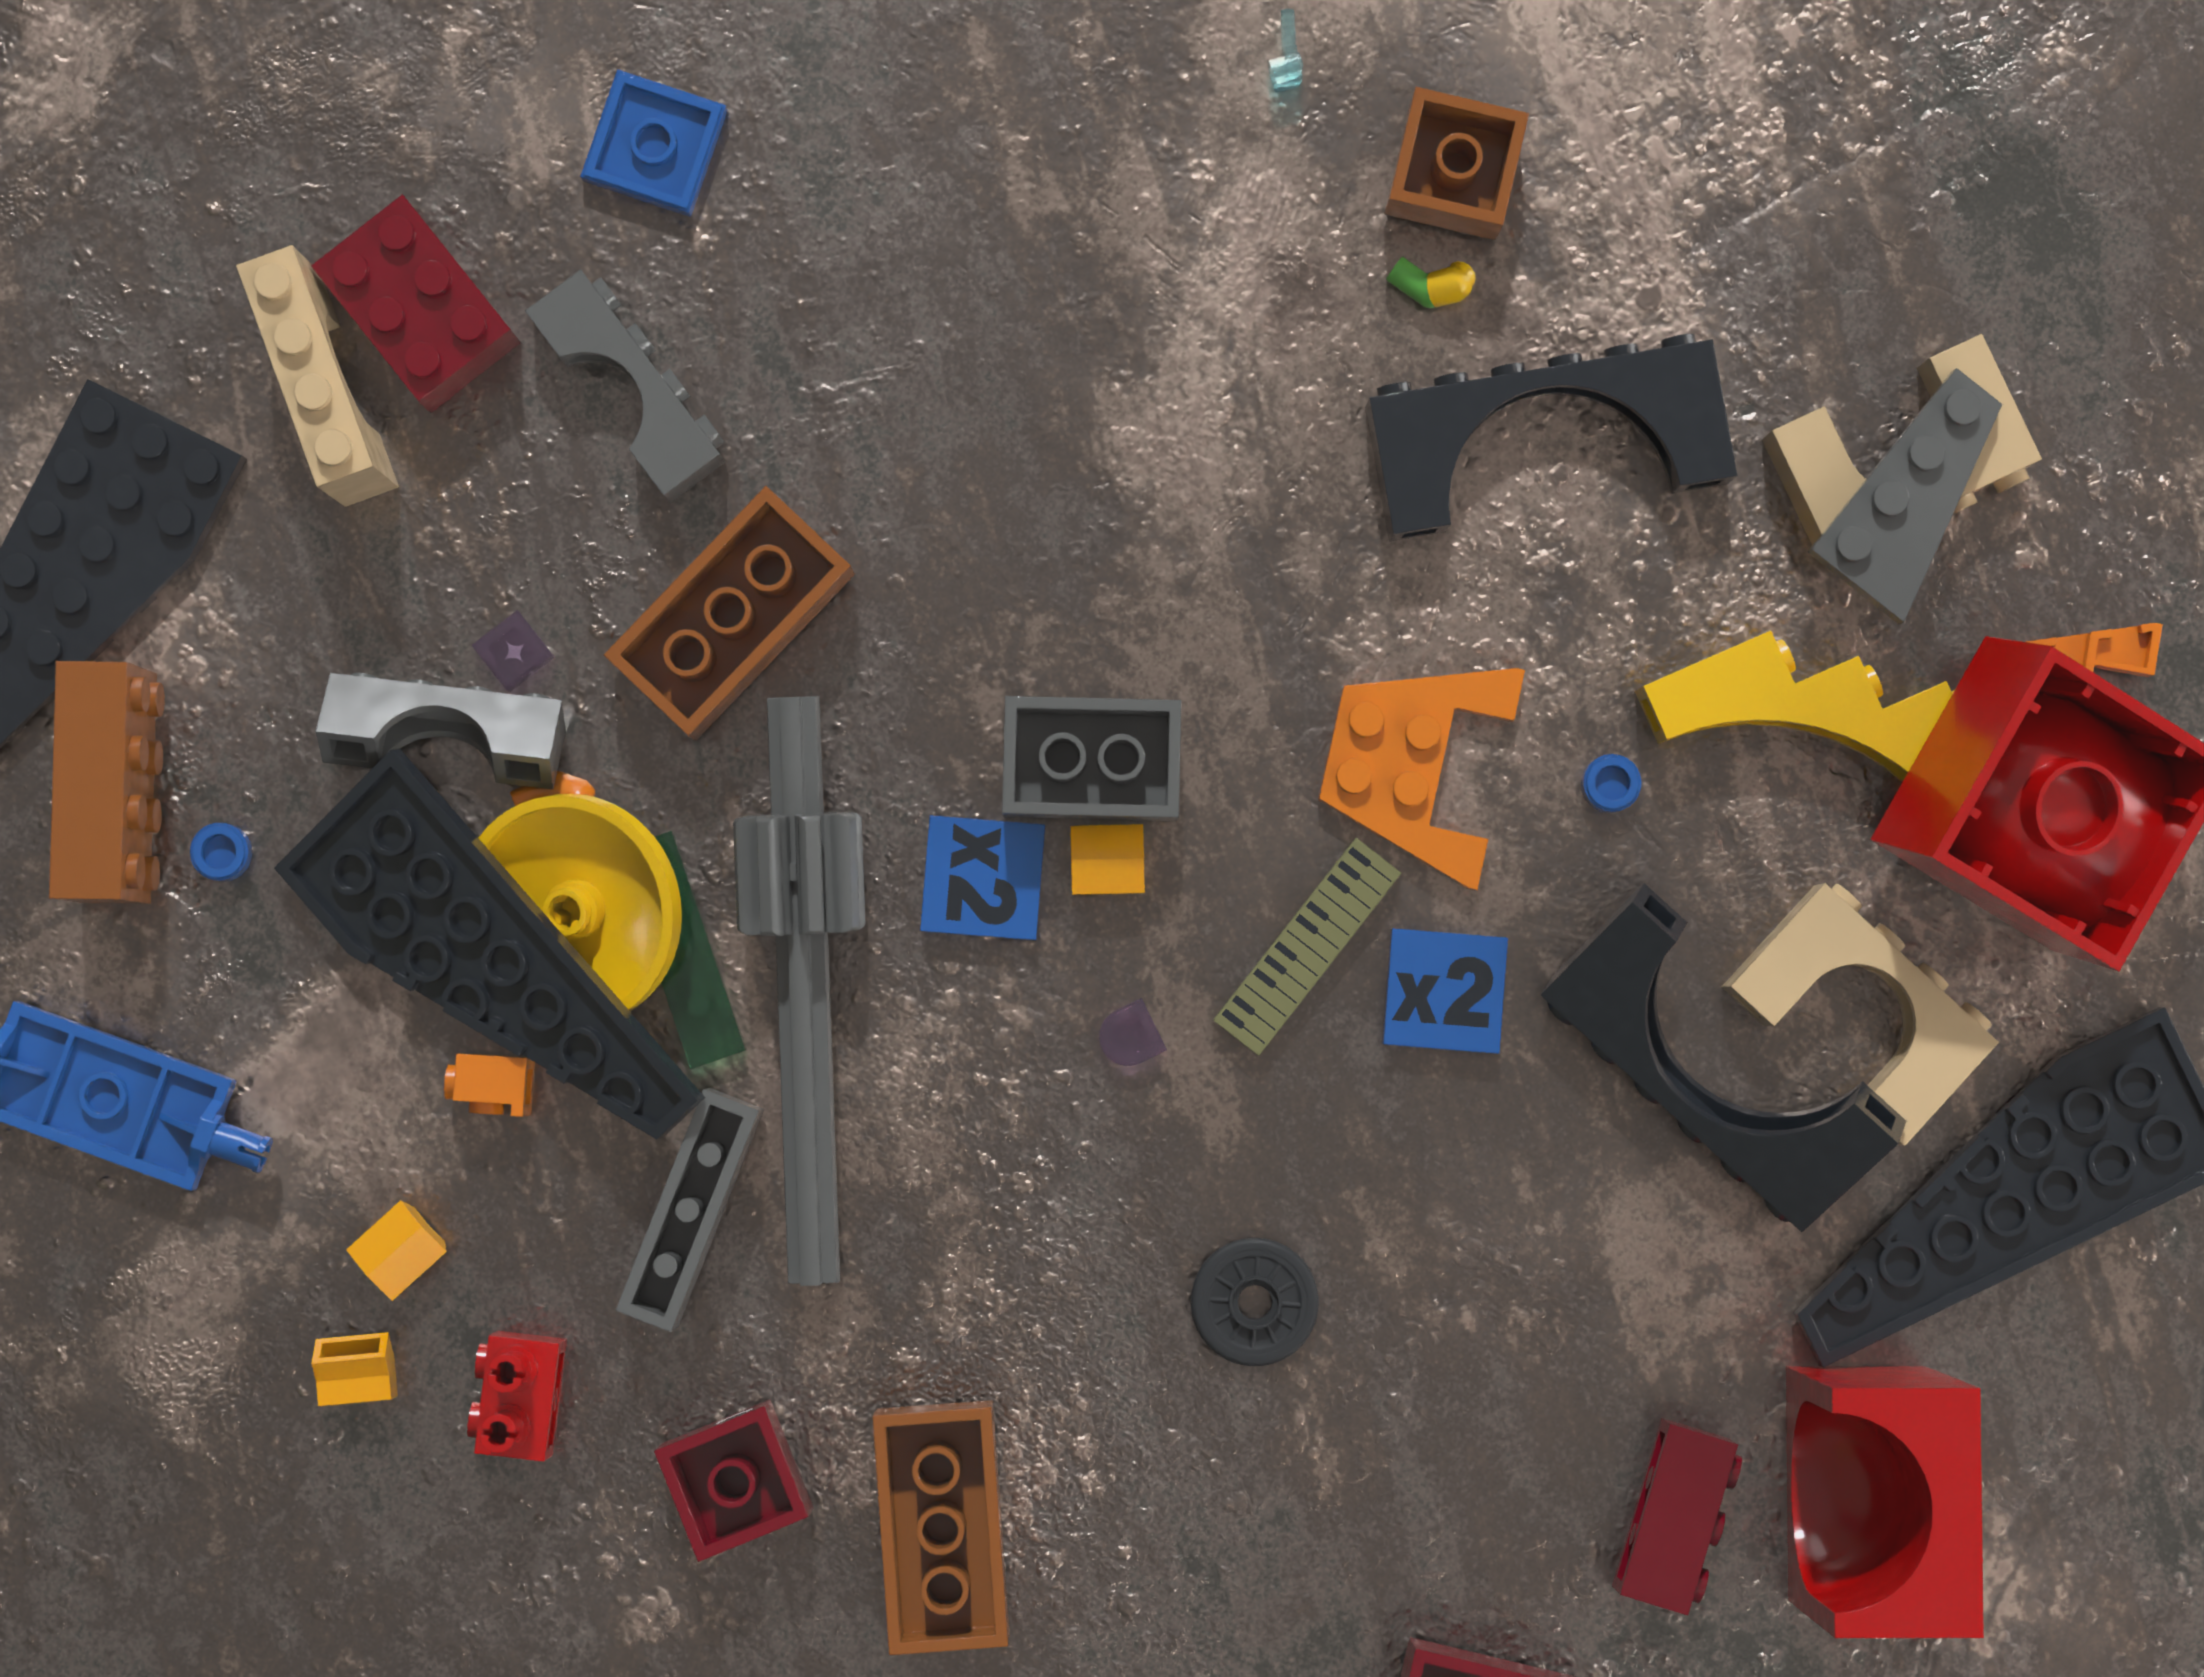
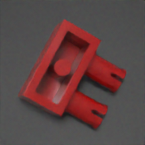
M496 1331L489 1335L488 1344H479L475 1361V1378L483 1379L480 1403L472 1402L467 1424V1436L476 1438L475 1454L545 1462L553 1455L567 1339Z

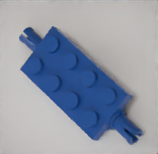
M13 1001L6 1021L0 1029V1122L190 1191L197 1190L207 1160L212 1155L251 1169L258 1174L262 1171L267 1157L247 1151L246 1148L260 1153H264V1151L269 1153L273 1139L225 1123L224 1115L237 1080L29 1004Z

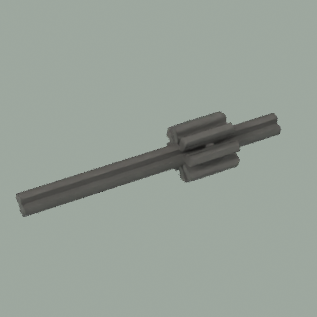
M820 696L767 698L771 815H747L738 817L733 822L737 930L742 934L775 936L788 1284L800 1283V1286H818L822 1283H838L841 1281L828 933L852 932L863 928L865 925L862 817L855 812H824Z

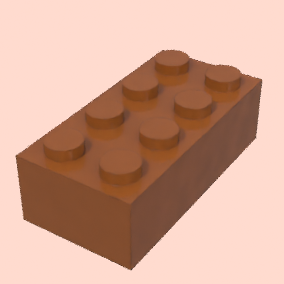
M765 486L610 647L604 656L689 737L696 741L847 584L855 573L847 561L774 492Z
M56 661L49 899L79 903L151 904V891H157L160 882L159 860L157 856H152V835L159 832L162 820L160 800L154 798V775H160L162 771L163 747L160 740H155L156 717H162L165 706L164 687L161 682H157V673L129 662Z
M993 1400L876 1409L873 1414L889 1655L1008 1647L1010 1633Z

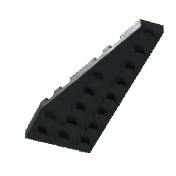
M87 379L0 548V748L7 741L12 742L27 727L25 724L46 703L50 704L55 699L56 661H94L114 641L113 637L138 612L142 613L157 599L155 595L177 574L181 575L195 561L247 458Z
M401 749L390 750L274 867L278 874L350 956L365 965H374L392 976V981L409 991L415 990L444 1007L443 1012L518 1057L525 1056L547 1069L546 1073L561 1083H570L597 1099L598 1105L656 1140L665 1137L705 1099L704 1095Z
M2158 1007L2054 1057L1793 1313L1820 1367L1824 1368L2204 1184V1085L2166 1008Z

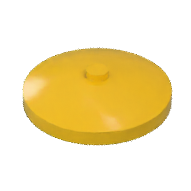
M556 794L523 802L507 810L487 826L478 837L480 841L627 1009L631 1011L643 1003L656 990L668 973L678 948L682 923L681 897L677 879L666 853L652 833L638 819L617 805L600 798L581 794Z

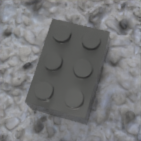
M1005 696L1003 817L1177 822L1179 818L1181 700Z

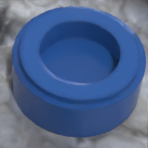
M1607 754L1593 760L1586 767L1581 778V790L1585 800L1594 809L1605 813H1615L1628 808L1636 801L1641 790V776L1635 764L1628 758L1617 754Z
M213 823L203 827L194 836L190 846V858L194 868L202 876L211 880H234L248 869L252 860L253 851L248 836L240 828L226 823Z

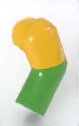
M1402 256L1386 280L1423 307L1433 309L1461 302L1471 293L1476 277L1473 268L1465 262H1452L1450 267L1426 273Z

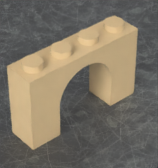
M293 245L238 264L236 267L315 484L323 492L344 507L396 489L399 485L381 436L365 421L360 413L337 361L328 332L340 328V324L325 283L313 270L312 264Z
M1982 334L1928 358L1917 367L1930 397H1932L1948 375L1957 368L2002 403V407L1953 514L1978 503L1974 493L1993 484L1997 493H2001L2030 479L2026 468L2042 460ZM1825 406L1772 430L1762 439L1812 546L1866 479L1851 462Z
M1826 883L1814 885L1721 988L1763 1026H1775L1812 984L1832 969L1845 965L1856 966L1866 969L1883 979L1892 989L1900 1004L1903 1017V1031L1895 1054L1868 1086L1907 1121L1898 1144L1905 1146L1999 1042L1987 1031L1992 1024L1978 1009L1967 1002L1960 1007L1944 992L1949 985L1939 973L1925 963H1921L1918 967L1915 966L1901 953L1905 948V944L1893 931L1881 923H1878L1874 928L1858 913L1862 905L1848 890L1839 884H1835L1832 888Z

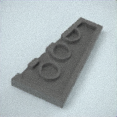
M1954 369L1809 549L1808 553L1897 624L1904 623L1998 416L2002 403L1959 369Z

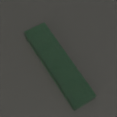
M669 831L654 837L666 853L677 879L681 897L682 923L679 944L674 960L661 983L690 1069H695L747 1051V1047L673 831Z

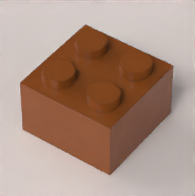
M1415 87L1408 109L1384 214L1496 240L1504 224L1529 113Z

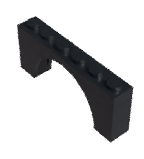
M1682 334L1661 340L1662 348L1639 352L1638 344H1623L1605 349V358L1582 361L1581 353H1571L1548 359V367L1526 371L1524 363H1511L1492 368L1490 370L1491 377L1469 380L1468 373L1460 372L1435 378L1433 387L1412 390L1410 382H1399L1377 388L1378 396L1369 397L1365 409L1389 542L1446 532L1451 525L1449 511L1451 479L1456 461L1465 442L1484 421L1498 411L1522 400L1539 396L1562 395L1583 398L1601 404L1624 417L1637 428L1656 452L1667 476L1671 494L1729 484L1738 475L1713 339L1696 342L1695 334Z
M1643 883L1553 974L1542 991L1541 996L1547 1001L1550 1011L1557 1019L1567 1025H1574L1591 1041L1592 1048L1601 1059L1609 1064H1617L1634 1080L1635 1087L1644 1098L1654 1104L1660 1103L1677 1119L1680 1129L1688 1138L1696 1143H1704L1720 1158L1723 1168L1732 1178L1742 1183L1747 1182L1764 1198L1765 1205L1776 1218L1783 1222H1791L1800 1232H1803L1899 1144L1907 1121L1863 1081L1853 1090L1830 1103L1809 1110L1783 1113L1763 1112L1733 1104L1716 1096L1695 1081L1684 1070L1668 1046L1661 1029L1657 1010V983L1663 959L1675 945L1688 922Z

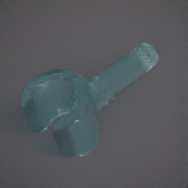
M1293 9L1281 10V45L1283 56L1267 61L1271 83L1276 93L1296 88L1301 85L1303 80V62L1299 52H1297L1295 11Z

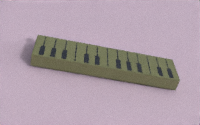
M1354 838L1218 1012L1213 1021L1259 1056L1398 879L1401 872L1358 838Z

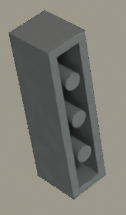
M712 1088L703 1089L702 1091L705 1099L695 1109L616 1308L618 1312L672 1332L680 1324L765 1110Z

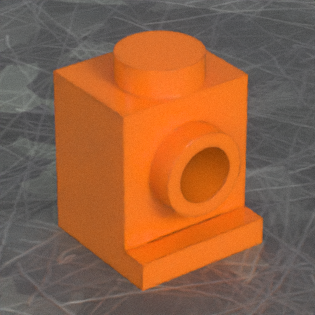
M469 1053L456 1054L455 1065L448 1064L445 1072V1099L469 1102L468 1113L504 1115V1104H511V1116H531L535 1062L527 1057Z

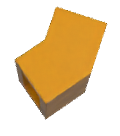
M1143 824L1070 826L1072 895L1145 893Z
M401 1200L346 1249L365 1275L392 1301L447 1252L445 1240L428 1225L415 1207Z
M389 1332L315 1340L311 1364L316 1380L318 1406L391 1400L398 1396L395 1358Z

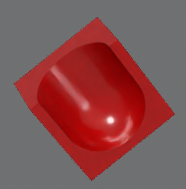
M1985 636L1870 840L2048 949L2120 972L2204 823V742L2053 646Z
M1786 1366L1788 1601L1834 1638H1984L1981 1388L1926 1366H1826L1824 1368L1820 1366Z

